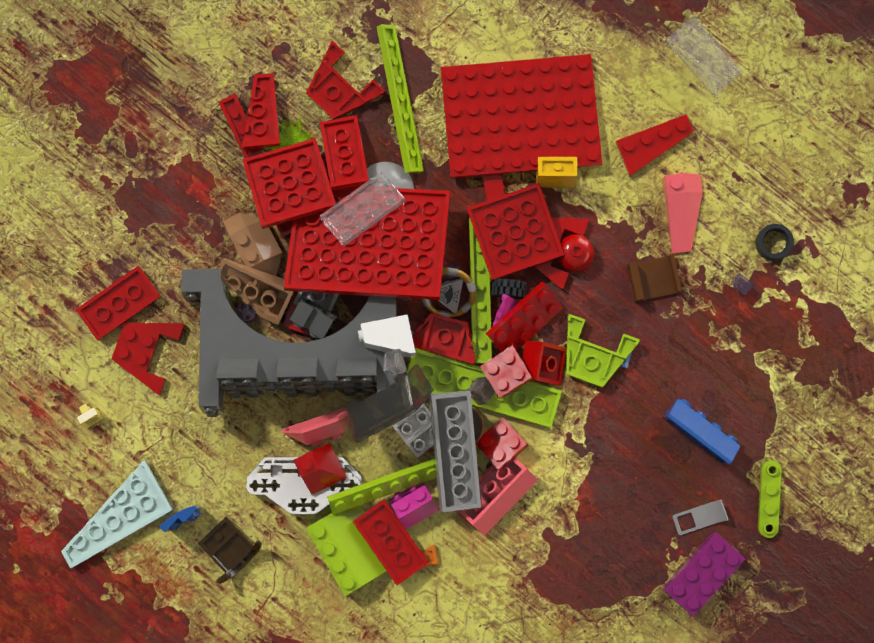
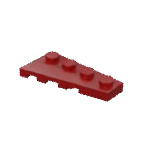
M274 73L254 75L242 150L280 146Z
M687 114L616 140L615 143L630 177L694 131Z

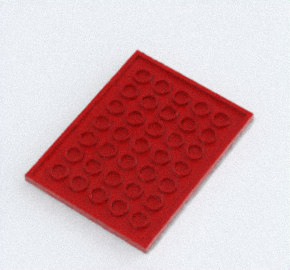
M591 54L441 67L450 179L538 171V157H577V168L602 166Z
M367 186L333 190L336 208L293 220L284 281L285 291L440 300L450 191Z

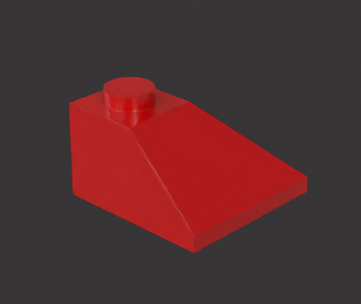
M330 443L293 460L311 495L347 478Z

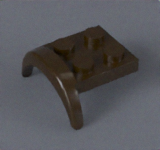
M227 516L198 543L225 572V574L217 579L219 584L228 581L242 570L262 547V543L259 540L253 545Z

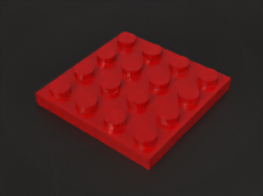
M316 138L242 159L262 229L337 207Z
M539 183L466 208L491 281L564 255Z

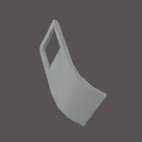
M722 499L672 516L679 535L729 520ZM691 513L696 527L681 531L677 517Z

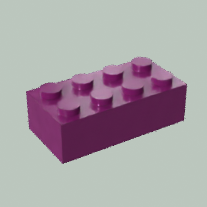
M713 531L661 589L689 615L694 617L742 564L745 558L717 532Z

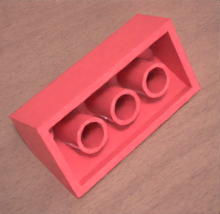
M516 458L501 471L492 464L479 477L481 508L458 511L485 536L538 480Z

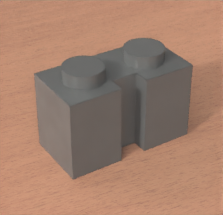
M304 297L300 300L290 320L294 322L293 324L300 329L305 327L310 330L309 332L312 337L322 339L328 335L338 317L307 297Z

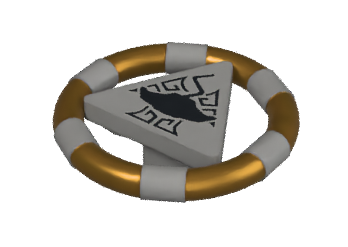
M443 268V275L459 277V279L453 281H445L441 285V295L438 301L452 312L438 310L431 304L430 299L421 300L424 307L430 313L449 318H458L466 314L475 303L476 287L473 280L465 272L455 268ZM464 280L469 290V299L461 309L457 310Z

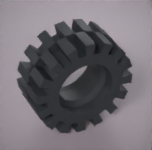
M494 279L491 295L502 298V295L505 294L513 299H523L526 297L527 283L512 279Z

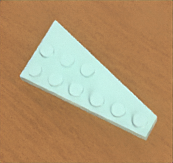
M145 459L61 551L70 568L77 566L173 510Z

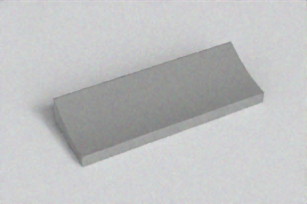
M471 392L429 393L440 509L442 512L481 508Z

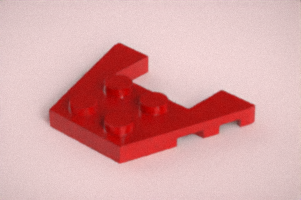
M333 40L329 44V48L306 91V95L331 119H337L382 96L386 91L373 79L359 93L332 67L342 58L345 52Z
M552 218L559 241L564 230L584 236L589 222L588 219ZM552 260L533 266L548 280L563 290L569 275L568 272L552 267Z
M124 323L111 359L156 394L161 395L166 378L148 373V369L160 335L180 341L185 324Z

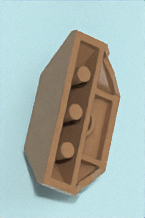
M238 213L223 221L245 266L276 276L283 253L270 228L262 229L258 217Z

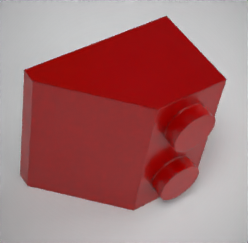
M525 340L522 361L533 377L531 381L561 386L567 348L545 342Z

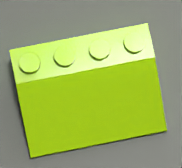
M362 505L334 515L331 513L306 528L344 596L386 572L352 522L365 513Z

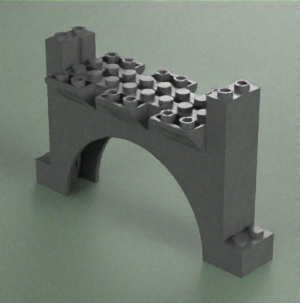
M221 269L182 270L181 292L185 300L191 305H200L199 408L204 414H207V417H218V414L224 413V392L230 398H240V395L258 398L260 395H265V392L277 393V390H282L283 394H287V397H297L298 394L315 397L317 394H322V389H324V392H335V389H340L341 393H344L345 396H355L356 393L372 396L377 393L379 411H382L383 414H393L394 411H398V355L365 348L364 342L359 341L358 330H361L362 323L397 317V299L411 301L412 298L369 296L361 312L338 332L315 341L291 343L277 341L259 334L236 315L228 301L226 285L222 282Z

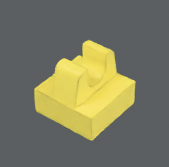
M87 404L79 407L82 415L77 418L84 427L89 428L103 419L97 409H91Z

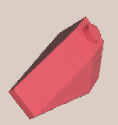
M689 173L665 175L662 182L672 254L691 252L703 194L700 174Z

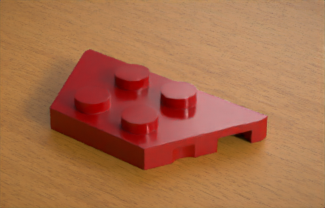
M431 313L412 335L414 348L473 365L476 364L468 322Z

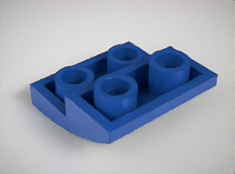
M196 505L183 509L168 518L159 528L164 532L176 531L182 523L196 521L202 514L200 510L203 507Z

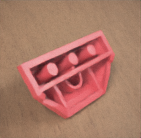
M354 404L283 428L282 432L306 445L312 444V447H317L324 444L323 440L330 438L331 441L342 438L341 434L346 432L357 407Z

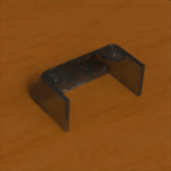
M418 364L414 365L408 373L404 374L401 372L393 378L394 382L366 399L358 395L348 402L349 406L346 408L352 436L357 443L415 413L433 392L434 388Z

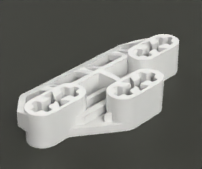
M265 457L247 477L246 487L249 493L266 495L291 514L318 513L329 505L327 496L336 494L342 489V487H336L335 491H332L331 487H327L311 495L301 475L298 477V473H283V469H297L293 460L298 457ZM337 457L342 469L346 466L352 472L345 473L347 478L344 484L351 483V480H354V483L361 485L362 476L343 457ZM271 465H273L272 477L271 473H258L262 467L263 469H271ZM263 479H268L266 484H273L274 480H276L280 484V488H277L276 491H274V488H266L268 492H263L265 488H257V491H255V488H252L251 485L255 483V480H257L258 484H265ZM302 498H307L305 503H312L314 499L316 503H319V507H316L315 511L312 507H305L307 512H302L304 507H297L295 511L293 507H290V503H293L294 499L296 503H304Z

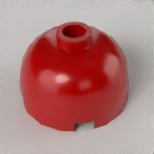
M579 234L569 235L562 239L560 244L564 255L557 258L562 268L572 273L587 269L594 258V247L591 241Z

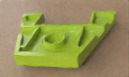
M569 314L566 374L603 388L637 346L640 339L623 334L617 352L579 339L585 319Z

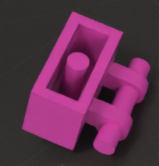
M424 483L404 489L401 492H396L394 496L389 498L396 515L406 530L439 511Z

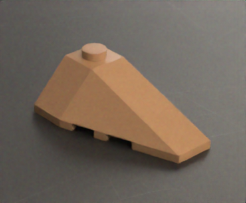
M223 258L219 266L222 282L231 291L237 293L243 299L242 301L249 304L260 317L278 325L294 292L284 290L285 280Z

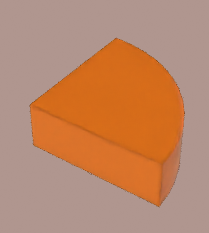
M432 545L422 553L429 562L424 567L439 564L436 547Z

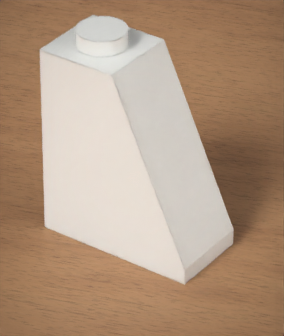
M407 315L361 324V330H358V337L360 342H364L365 348L409 358L415 357V348Z

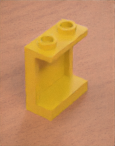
M538 157L536 184L539 183L540 187L575 186L577 179V157Z

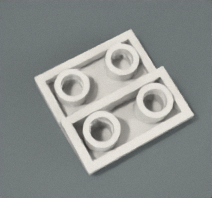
M423 402L392 425L417 458L434 445L431 412Z

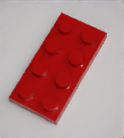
M357 115L320 121L331 190L369 184Z
M138 265L75 310L96 340L100 341L157 301L161 296Z
M541 282L485 334L500 352L505 351L512 345L517 351L525 344V340L528 341L563 307L547 285Z
M385 499L352 521L396 586L429 563Z

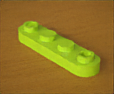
M774 460L766 461L761 466L758 532L766 538L774 537L778 533L782 469L780 464ZM771 466L775 468V472L773 474L769 472V468ZM768 524L772 526V530L770 532L766 531V526Z

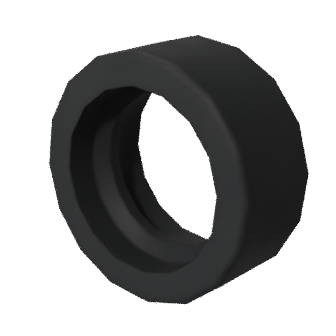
M774 223L767 225L758 233L755 245L761 257L766 260L777 261L790 254L793 249L794 238L787 227ZM776 231L785 237V248L780 253H770L764 247V237L769 232Z

